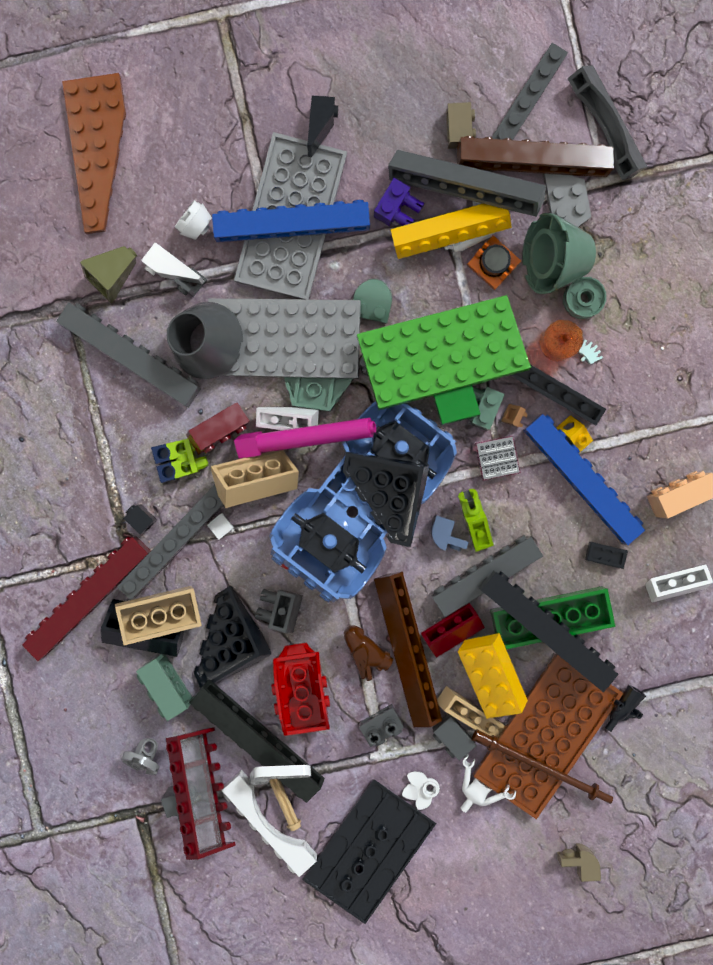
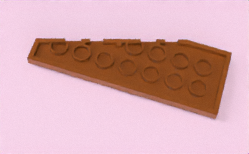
M119 73L62 81L83 226L86 234L106 231L110 196H112L113 179H115L120 139L123 134V122L126 117L122 82Z

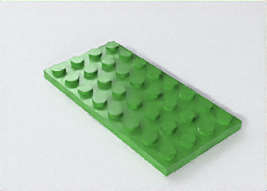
M507 295L357 334V340L378 410L520 373L531 368Z

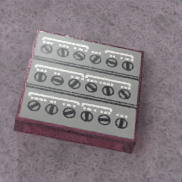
M513 436L475 443L482 481L521 473Z

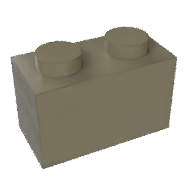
M471 102L448 103L446 109L448 149L457 148L461 137L473 136L476 138V129H472V122L475 121V110L471 109Z

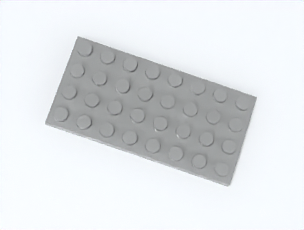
M273 132L252 211H256L257 208L261 207L267 208V210L275 209L277 206L294 208L295 205L299 204L306 205V207L314 206L316 203L333 205L347 158V151L320 145L314 155L308 157V141ZM326 234L244 240L234 281L297 299L309 300Z
M208 298V302L221 304L231 310L237 317L243 333V342H241L240 356L237 362L228 372L221 376L359 379L360 347L357 334L360 333V300Z

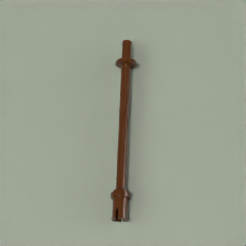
M478 729L472 735V741L485 746L487 750L492 751L496 749L588 793L590 800H594L597 797L609 804L613 801V796L600 791L598 784L594 783L590 786L498 742L497 737L494 735L490 736Z

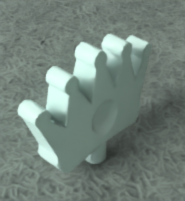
M584 340L578 350V353L583 356L580 361L583 362L586 359L588 364L591 365L602 359V356L597 357L601 352L600 350L594 352L598 346L595 345L590 349L593 343L590 342L586 345L587 340Z

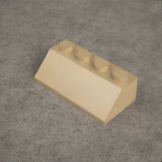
M284 450L262 453L260 456L246 457L211 466L217 494L225 508L292 491L298 487L299 471Z
M192 586L115 604L123 645L202 626Z

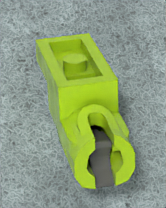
M475 489L462 491L459 493L458 498L475 551L494 546L487 517L483 511L477 491Z

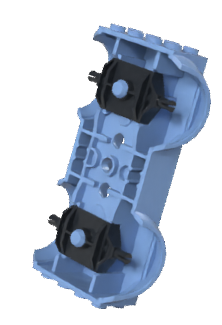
M376 401L373 402L358 419L371 418L376 424V433H374L372 438L343 441L342 445L345 453L353 452L429 465L421 504L425 503L441 484L452 466L457 453L456 441L450 433L439 429L433 420H427L422 416L421 411L415 407L412 408L404 403L378 410ZM345 457L320 489L309 488L291 503L278 519L269 535L272 545L271 559L280 566L284 564L288 567L287 571L295 578L299 576L305 580L304 585L309 589L318 590L321 593L319 596L328 603L330 601L334 603L338 599H351L356 596L376 571L387 549L383 538L388 532L382 524H377L370 513L373 510L367 501L363 502L355 491L357 486L351 477L347 478L343 473ZM351 506L358 510V515L355 518L347 515V509Z

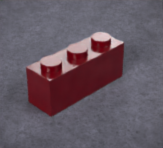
M238 402L188 430L186 436L198 455L202 452L207 454L215 449L214 445L217 443L224 444L230 440V435L235 432L237 435L244 432L250 421Z
M468 603L421 632V635L437 658L481 631L485 626L472 605Z

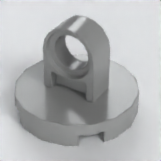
M144 738L139 742L134 753L124 752L121 760H123L124 764L137 771L139 769L146 770V774L156 775L159 765L152 760L157 752L158 744L152 738ZM146 742L151 743V750L148 753L144 749Z

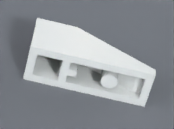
M157 243L153 244L141 260L146 265L144 269L153 276L156 273L160 277L169 279L178 278L181 281L198 284L205 282L201 276Z
M257 407L256 427L288 430L318 425L319 410L302 407Z

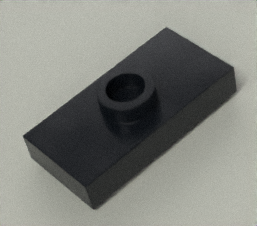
M589 541L585 560L624 569L628 550Z

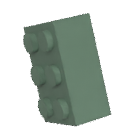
M159 654L136 671L138 681L147 688V694L157 704L158 712L162 718L165 717L169 721L191 705L189 702L193 697L166 655Z

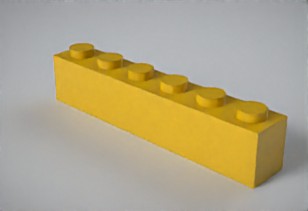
M479 204L391 229L397 257L401 259L510 229L512 226L509 210L487 204Z

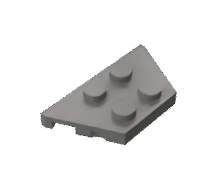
M543 174L550 213L561 217L576 227H579L591 218L585 179L572 175Z

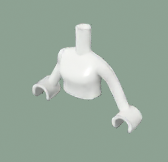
M469 754L464 757L465 774L462 791L467 799L460 807L463 812L466 813L473 803L479 806H487L504 798L508 800L515 798L516 790L514 793L509 794L507 791L510 785H507L504 792L486 799V796L492 789L476 778L469 784L471 768L474 766L475 759L473 762L468 763L466 759Z

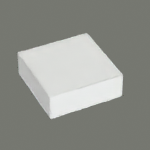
M223 513L207 524L218 540L234 528Z

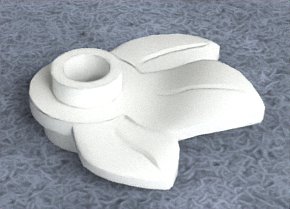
M414 771L408 773L407 777L410 783L404 788L402 796L410 800H416L417 810L427 808L431 804L432 798L439 793L440 787L438 782L433 778H427L422 772ZM432 785L433 789L428 790L426 787Z

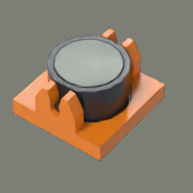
M493 235L477 251L475 256L467 263V266L490 287L496 290L519 265L521 260Z

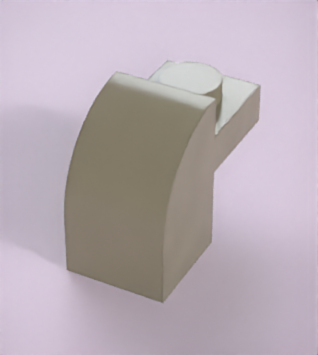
M576 843V851L565 849L563 852H557L561 867L577 866V874L581 882L601 881L600 864L594 853L587 846Z

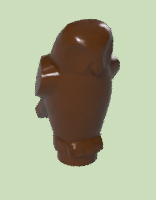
M350 625L344 630L345 642L361 679L372 680L370 667L378 671H387L393 662L388 651L383 652L372 639L364 635L362 628Z

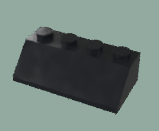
M112 599L100 629L102 643L174 657L178 656L184 631L123 645L115 604L125 601Z

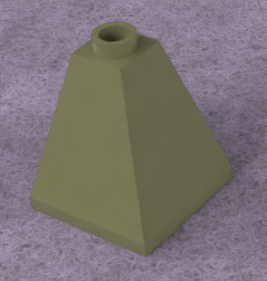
M125 246L84 259L80 264L84 277L112 304L134 268L137 254L132 248L129 247L127 249Z

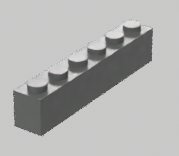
M525 535L515 539V544L510 547L508 545L498 550L499 554L496 556L490 555L482 560L483 564L478 567L474 565L466 570L467 573L462 577L459 575L455 576L450 580L449 585L445 587L441 585L436 588L431 596L444 617L482 595L483 592L479 587L493 571L497 573L501 571L506 576L511 577L542 558L543 555L531 536L525 537Z

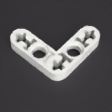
M311 766L255 767L250 773V784L263 785L267 784L270 779L311 777Z

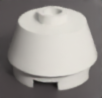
M194 200L179 219L175 228L178 229L180 235L196 240L200 234L204 235L210 228L208 223L212 217L203 203L200 204Z

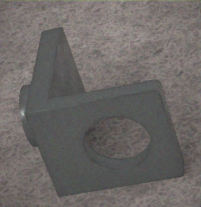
M191 268V270H193L195 273L201 276V278L205 282L207 281V279L203 275H201L194 268ZM178 278L174 279L178 285L177 289L185 296L190 294L194 297L204 285L203 283L191 286L189 282L180 281Z

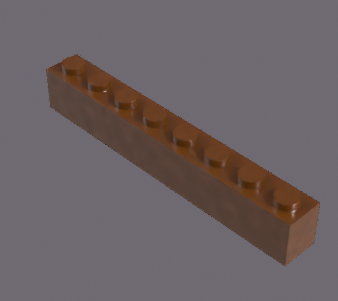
M465 136L460 138L457 145V164L480 170L607 177L614 169L613 147L604 144L550 143L549 141L533 142L527 139L517 141L510 138L501 140L491 137L474 138L473 136Z
M403 571L385 574L375 578L374 582L413 728L432 727L442 721V716Z

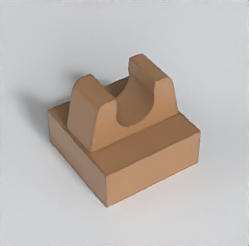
M508 404L501 421L508 425L523 427L520 421L522 417L527 418L526 409Z

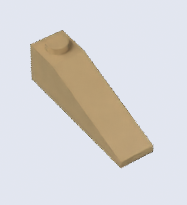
M447 686L437 699L438 705L445 712L474 730L478 729L485 734L494 735L498 738L506 726L496 718L486 719L481 708Z

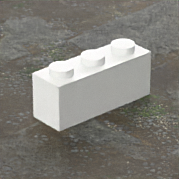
M702 565L651 578L645 586L651 602H656L707 589L713 583L707 565Z

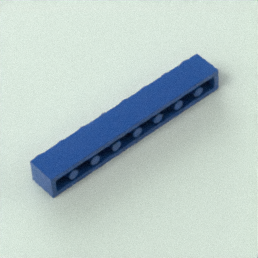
M355 200L347 204L343 201H337L333 205L316 203L314 206L309 207L303 204L295 205L294 208L277 206L271 210H267L264 207L257 208L256 211L239 209L232 213L223 210L218 211L217 214H212L213 233L216 242L370 230L369 205L364 200Z
M544 414L539 415L523 429L524 433L619 541L624 545L632 543L645 531L642 527L643 522L637 516L633 517L629 512L631 510L625 502H620L617 498L618 494L616 491L604 484L605 479L598 472L595 473L591 469L593 466L586 458L582 459L578 454L580 453L579 449L574 444L570 445L566 440L567 436L565 433L553 426L554 421L551 417Z

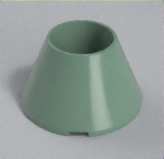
M543 213L528 228L523 244L522 263L526 265L528 275H525V278L530 288L538 294H549L580 279L592 270L596 258V246L592 236L555 214Z

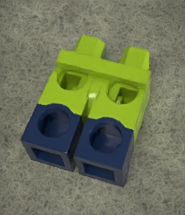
M188 438L151 447L155 464H163L156 466L161 483H167L199 473L201 469L209 466L206 456L196 458V450Z

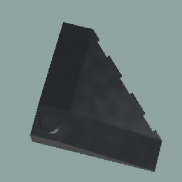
M346 452L343 473L347 478L351 477L357 486L355 491L363 502L367 501L373 510L370 513L377 524L384 526L389 534L386 537L390 543L411 547L426 486L429 465Z
M232 586L216 594L213 601L217 603L215 612L209 616L206 627L210 629L207 640L202 641L199 654L203 656L200 666H196L194 671L200 688L209 679L216 684L271 655L263 634Z

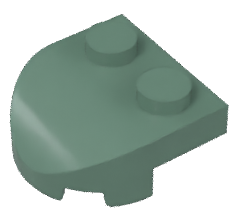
M379 279L364 281L356 289L353 300L361 301V318L387 323L392 304L391 290L385 282Z

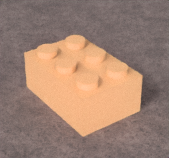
M694 471L687 474L686 479H676L669 482L668 487L653 489L651 491L652 494L648 495L647 499L655 516L670 518L712 499L713 473Z

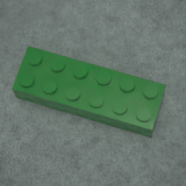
M603 586L536 600L540 603L538 607L542 611L547 609L555 616L553 618L554 621L558 624L563 622L570 628L568 632L572 636L616 627L608 588ZM503 608L490 609L495 634L500 633L506 649L542 642Z

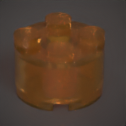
M569 320L553 322L542 332L540 337V347L543 354L548 359L557 362L571 358L578 353L582 346V330ZM560 337L562 338V341L564 342L562 345L560 344V340H559Z

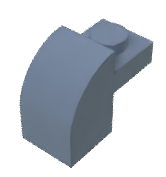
M435 515L431 526V537L434 543L445 551L448 544H451L450 548L461 551V548L467 549L468 541L451 536L455 521Z

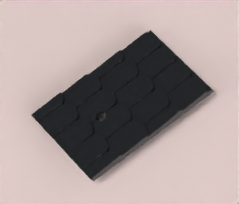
M373 779L324 849L317 856V862L309 868L302 880L366 924L437 823ZM359 865L360 870L356 872V867Z

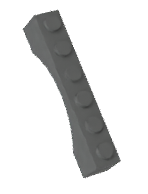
M582 66L567 79L575 94L589 108L598 121L609 146L613 147L614 166L621 179L632 178L648 166L594 66Z

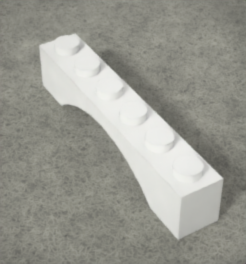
M242 770L224 785L222 790L224 798L236 806V811L241 816L247 818L250 827L255 831L257 830L261 834L262 840L274 848L276 856L287 863V867L292 873H296L300 877L317 862V853L305 840L295 839L281 833L266 820L257 804L254 785L250 784L249 777Z

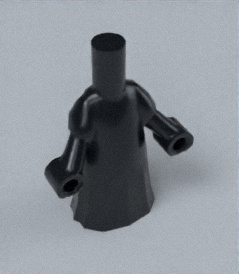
M630 684L627 685L621 698L614 701L615 708L612 709L611 719L605 726L608 731L612 732L618 722L629 720V718H642L643 713L635 709L646 697L642 691Z

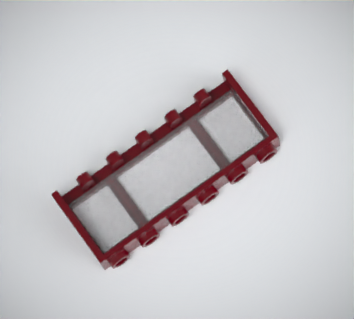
M215 727L166 738V750L169 756L173 791L176 797V809L179 815L180 832L183 838V851L186 860H198L236 846L235 842H225L224 831L230 830L231 824L230 822H222L220 811L226 810L228 806L226 802H218L217 791L223 790L224 784L222 782L215 783L213 772L220 770V764L218 762L211 763L210 752L216 751L217 745L215 743L208 744L206 733L215 731Z

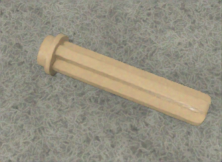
M270 779L271 787L287 820V829H290V831L297 830L301 827V820L297 819L279 779Z

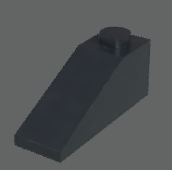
M312 95L307 143L308 157L314 155L334 126V118H338V105H335V97Z

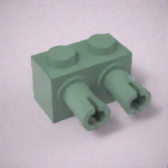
M473 387L481 415L470 418L469 424L489 431L505 394L489 387L482 390Z

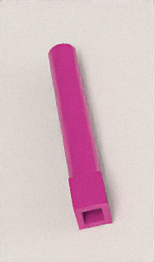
M363 418L268 433L259 431L240 434L234 440L238 458L260 456L265 452L372 438L374 433H376V424L371 418Z

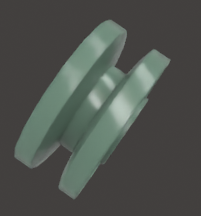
M581 277L572 282L563 294L565 310L570 316L577 319H588L595 316L604 308L606 303V291L603 284L592 277ZM581 294L587 295V303L581 300Z

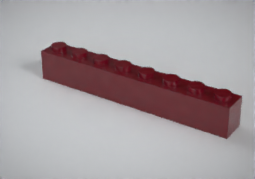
M137 536L127 537L121 543L122 547L118 551L114 550L108 555L107 558L109 560L104 565L101 563L93 570L95 574L91 578L86 577L79 584L81 587L77 591L73 590L66 597L67 601L63 605L60 603L52 610L54 614L50 618L46 617L38 624L40 628L36 632L32 630L25 637L26 641L22 646L37 661L44 659L151 552Z

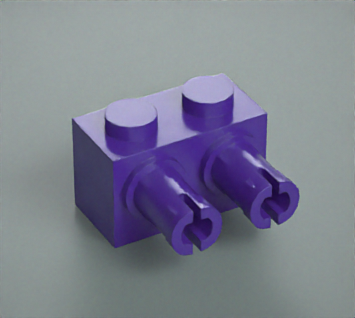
M393 178L374 210V218L389 227L394 221L401 226L412 224L415 219L402 213V206L405 205L419 214L425 203L410 195L411 187Z

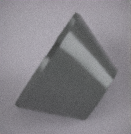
M202 302L189 307L170 321L167 328V342L176 362L182 370L196 378L213 379L228 372L237 362L240 356L241 342H243V333L237 317L231 310L215 302ZM202 323L205 331L204 340L201 346L193 352L190 344L191 335L194 329Z

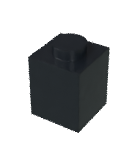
M142 504L132 505L125 512L127 515L123 518L140 535L145 534L157 521Z

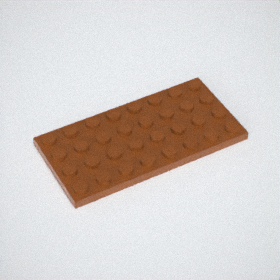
M556 653L527 694L528 701L523 712L512 716L498 736V742L568 775L615 707L614 701L619 700L624 693L612 684L603 693ZM496 749L487 752L473 773V777L498 794L504 792L505 787L510 785L507 792L512 794L516 790V796L509 801L536 820L563 782Z

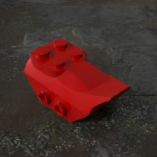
M307 643L284 646L281 654L277 658H273L274 683L271 684L272 694L276 695L277 703H274L275 714L279 715L284 736L330 729L327 707H330L329 695H325L324 688L327 687L326 675L322 676L319 652L313 651Z

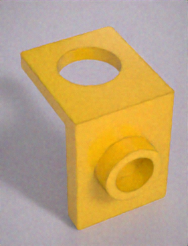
M571 415L556 427L557 430L560 429L565 433L580 452L593 441L585 425ZM568 423H574L572 429H564Z

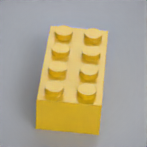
M500 633L464 640L457 652L486 719L521 714L528 700Z

